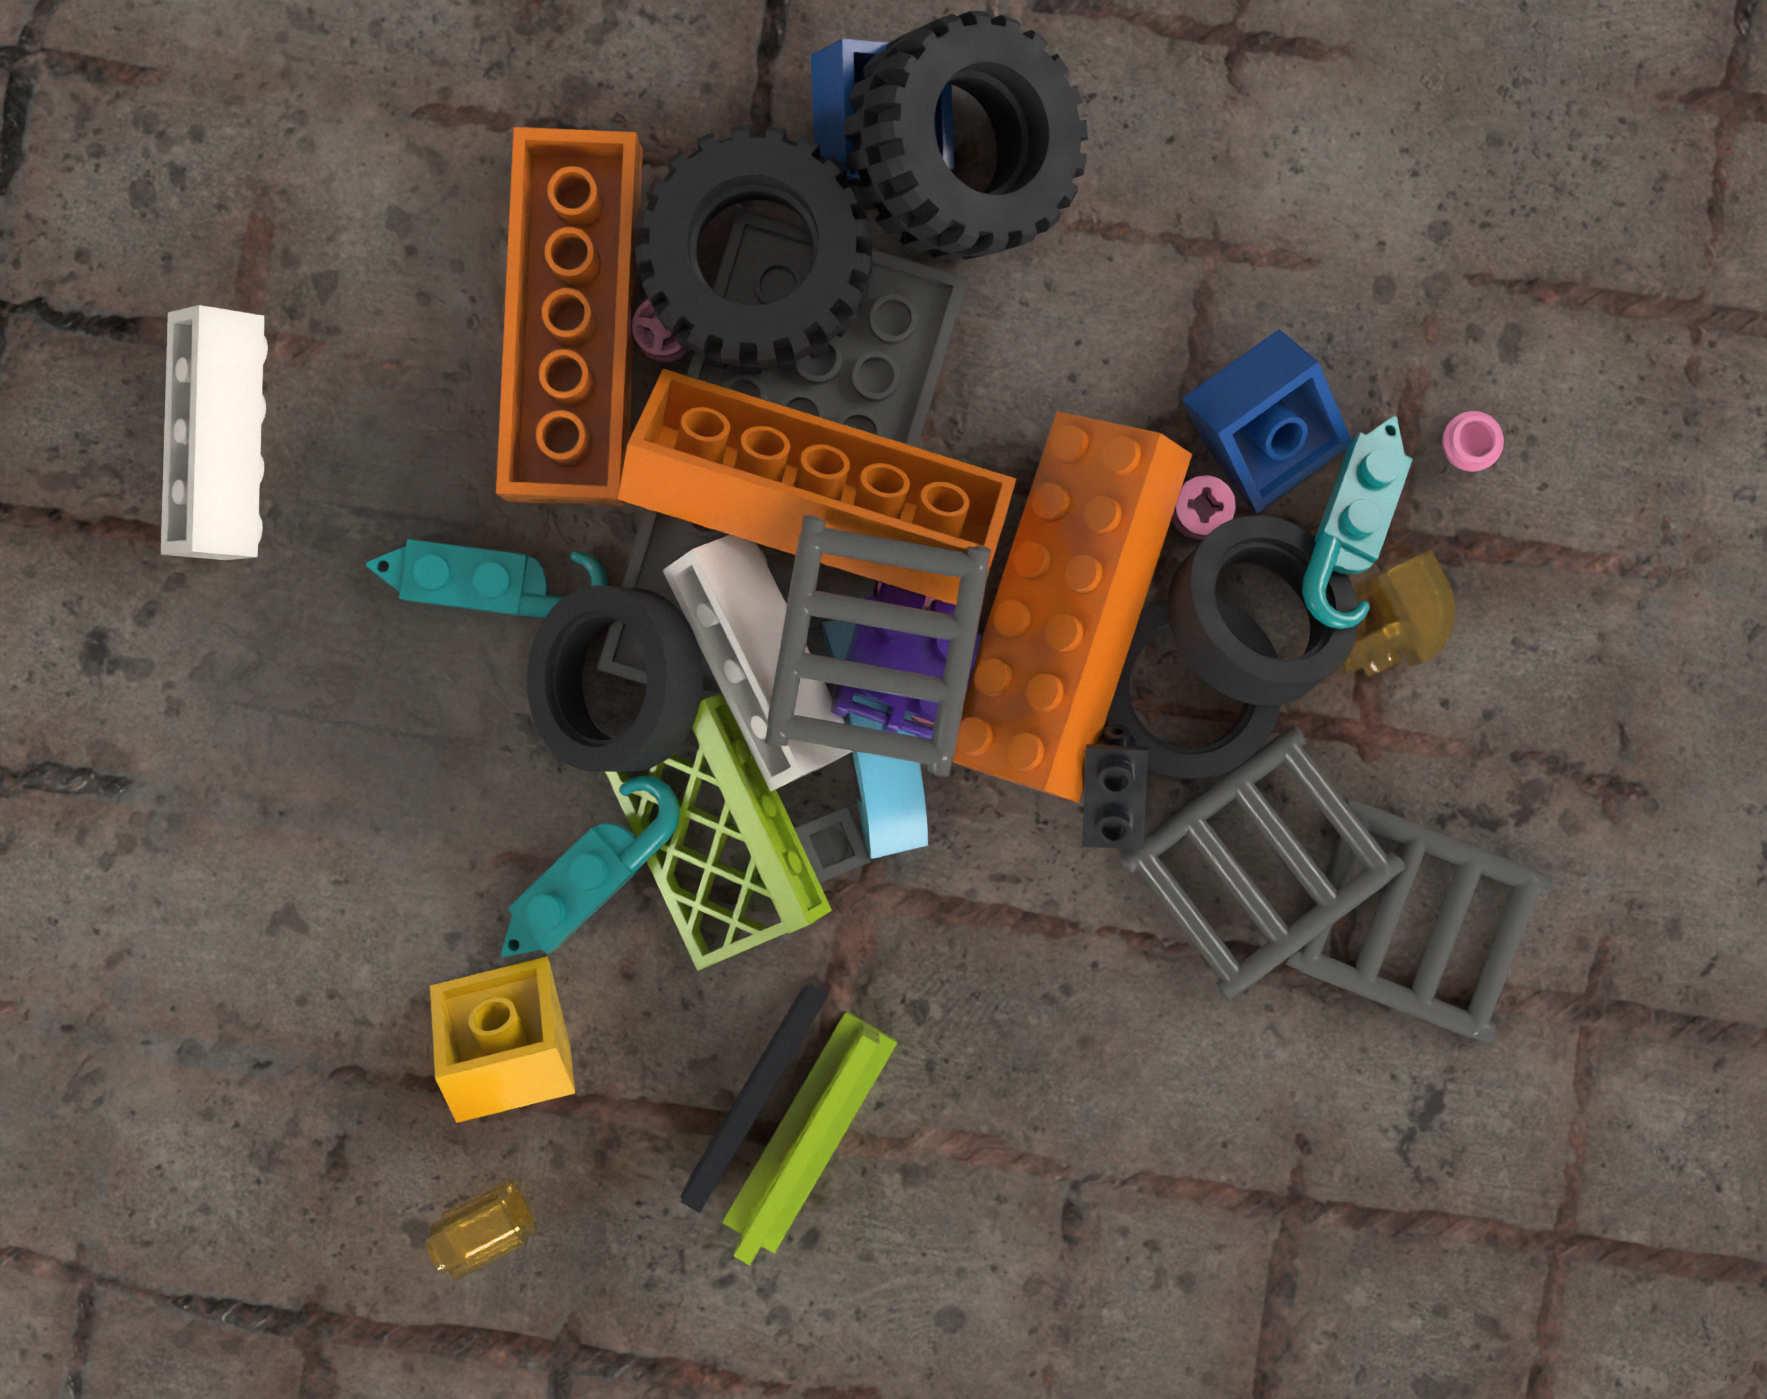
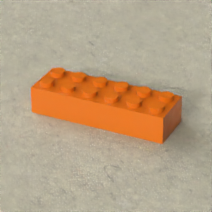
M513 127L496 494L506 502L627 507V502L618 500L627 443L630 439L634 356L632 319L636 312L638 270L635 247L639 245V236L635 228L641 205L643 149L636 132Z
M663 369L627 443L618 500L796 555L798 538L805 515H813L825 520L826 528L967 553L968 546H985L991 550L988 562L989 573L1016 478ZM825 553L821 555L820 563L827 566L836 567L956 605L961 580L959 577Z
M1056 411L983 633L964 700L955 755L952 759L953 763L1079 803L1084 789L1086 744L1098 745L1192 457L1190 452L1158 432Z

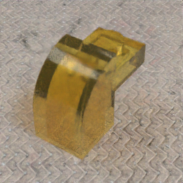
M1431 549L1366 582L1388 625L1355 641L1350 654L1341 665L1346 673L1363 667L1367 677L1399 662L1400 659L1395 651L1399 648L1410 667L1427 662L1442 649L1453 628L1455 601L1450 584Z

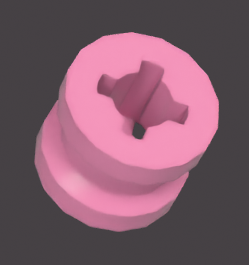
M649 299L645 300L637 308L632 319V332L640 350L649 359L658 363H671L681 359L688 351L678 344L675 336H672L664 343V339L669 338L672 333L664 328L656 316Z
M1209 475L1196 476L1182 486L1171 520L1175 528L1185 537L1194 540H1204L1215 528L1233 519L1236 509L1235 496L1230 487L1220 478ZM1207 494H1208L1207 498L1212 502V504H1213V505H1216V506H1218V507H1215V506H1212V505H1211V503L1206 499V495H1207Z

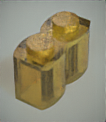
M509 1178L443 1212L441 1219L433 1222L430 1226L431 1238L426 1240V1247L437 1270L441 1274L448 1271L453 1279L459 1280L526 1245L528 1237L536 1233V1220L517 1182Z

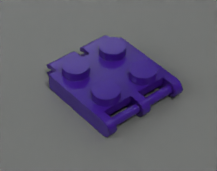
M882 582L877 597L870 595L864 599L923 610L926 596ZM936 599L932 600L928 611L954 615L956 605ZM856 624L846 660L943 678L949 640ZM978 633L976 635L966 693L983 635ZM838 685L831 713L845 717L847 712L883 724V731L898 733L901 730L918 737L932 739L933 728L904 719V714L908 713L935 723L938 702ZM853 695L888 706L887 711L884 712L852 701Z

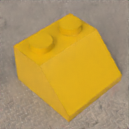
M547 956L430 985L435 1079L456 1123L575 1093L570 1043Z

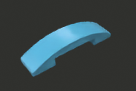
M833 619L821 622L827 657L846 660L856 626L855 623ZM853 695L852 701L884 712L887 711L888 706ZM849 712L845 716L847 724L882 730L883 724ZM905 713L904 719L912 721L911 714ZM901 730L898 731L899 734L915 736ZM853 751L852 755L861 798L856 799L869 858L874 859L928 846L927 815L920 763Z

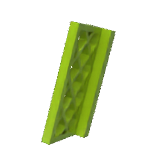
M723 693L711 696L700 702L698 713L692 726V730L699 743L695 762L672 754L659 765L650 768L648 775L661 779L665 764L691 774L683 801L678 800L680 816L672 839H669L647 860V863L697 971L783 934H790L804 928L832 911L777 790L770 792ZM707 762H708V764H709L711 770L708 769V768H706ZM605 772L634 835L638 836L650 825L649 816L653 803L658 804L656 798L650 792L644 790L635 791L627 796H623L620 794L619 788L630 779L627 772ZM702 780L718 786L724 796L725 804L720 818L694 807ZM733 818L737 825L732 823ZM690 819L716 830L709 856L683 846ZM728 835L745 842L750 852L751 859L746 873L720 862ZM678 858L704 868L697 895L680 888L674 875ZM716 874L742 885L734 911L708 900ZM758 874H760L762 880L757 878ZM753 891L771 898L781 921L767 927L745 917ZM704 913L730 924L724 946L709 951L699 929ZM741 929L751 933L743 938L738 939Z
M845 1010L722 1221L723 1224L740 1233L734 1257L750 1266L761 1246L775 1254L896 1047L897 1040Z

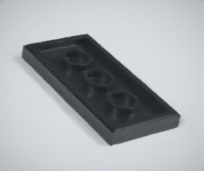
M815 975L807 978L688 1179L680 1196L682 1198L681 1203L698 1213L701 1212L829 996L830 984Z

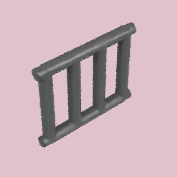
M805 515L795 555L767 720L768 727L765 743L770 746H787L789 739L928 764V772L941 777L949 776L952 759L955 755L991 550L985 546H968L967 553L831 529L825 527V520L813 515ZM825 553L959 577L961 580L955 613L950 615L816 591L821 555ZM811 616L949 640L943 678L805 653ZM800 678L938 702L932 739L794 715Z
M1293 726L1282 735L1277 736L1248 760L1237 766L1144 836L1143 849H1129L1119 857L1120 862L1126 869H1130L1132 873H1135L1137 870L1140 872L1220 978L1216 982L1219 986V992L1227 1001L1241 991L1246 990L1389 883L1393 877L1406 868L1403 860L1392 851L1387 855L1307 754L1302 747L1307 742L1302 731L1297 726ZM1283 762L1366 868L1338 890L1331 884L1255 785L1256 782ZM1234 799L1237 800L1317 904V906L1289 927L1206 821ZM1186 835L1268 940L1265 945L1241 963L1235 959L1158 857Z
M1349 798L1345 799L1346 804L1367 831L1369 830L1402 843L1397 856L1403 860L1406 868L1386 884L1355 967L1321 954L1332 925L1283 961V963L1304 974L1468 1038H1474L1487 1044L1491 1043L1496 1029V1024L1490 1021L1536 898L1538 895L1544 897L1552 885V877L1371 805L1362 804ZM1341 836L1325 874L1336 890L1349 882L1358 859ZM1428 853L1458 866L1413 985L1409 989L1379 977L1378 973L1423 855ZM1482 874L1510 885L1514 889L1470 1005L1466 1011L1437 1000L1434 996Z

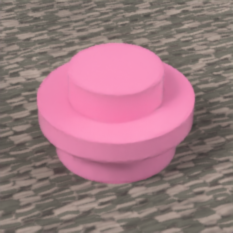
M1468 411L1459 414L1447 424L1442 436V448L1448 461L1458 469L1468 472L1480 471L1491 466L1499 458L1504 445L1503 432L1497 421L1490 415L1480 411Z

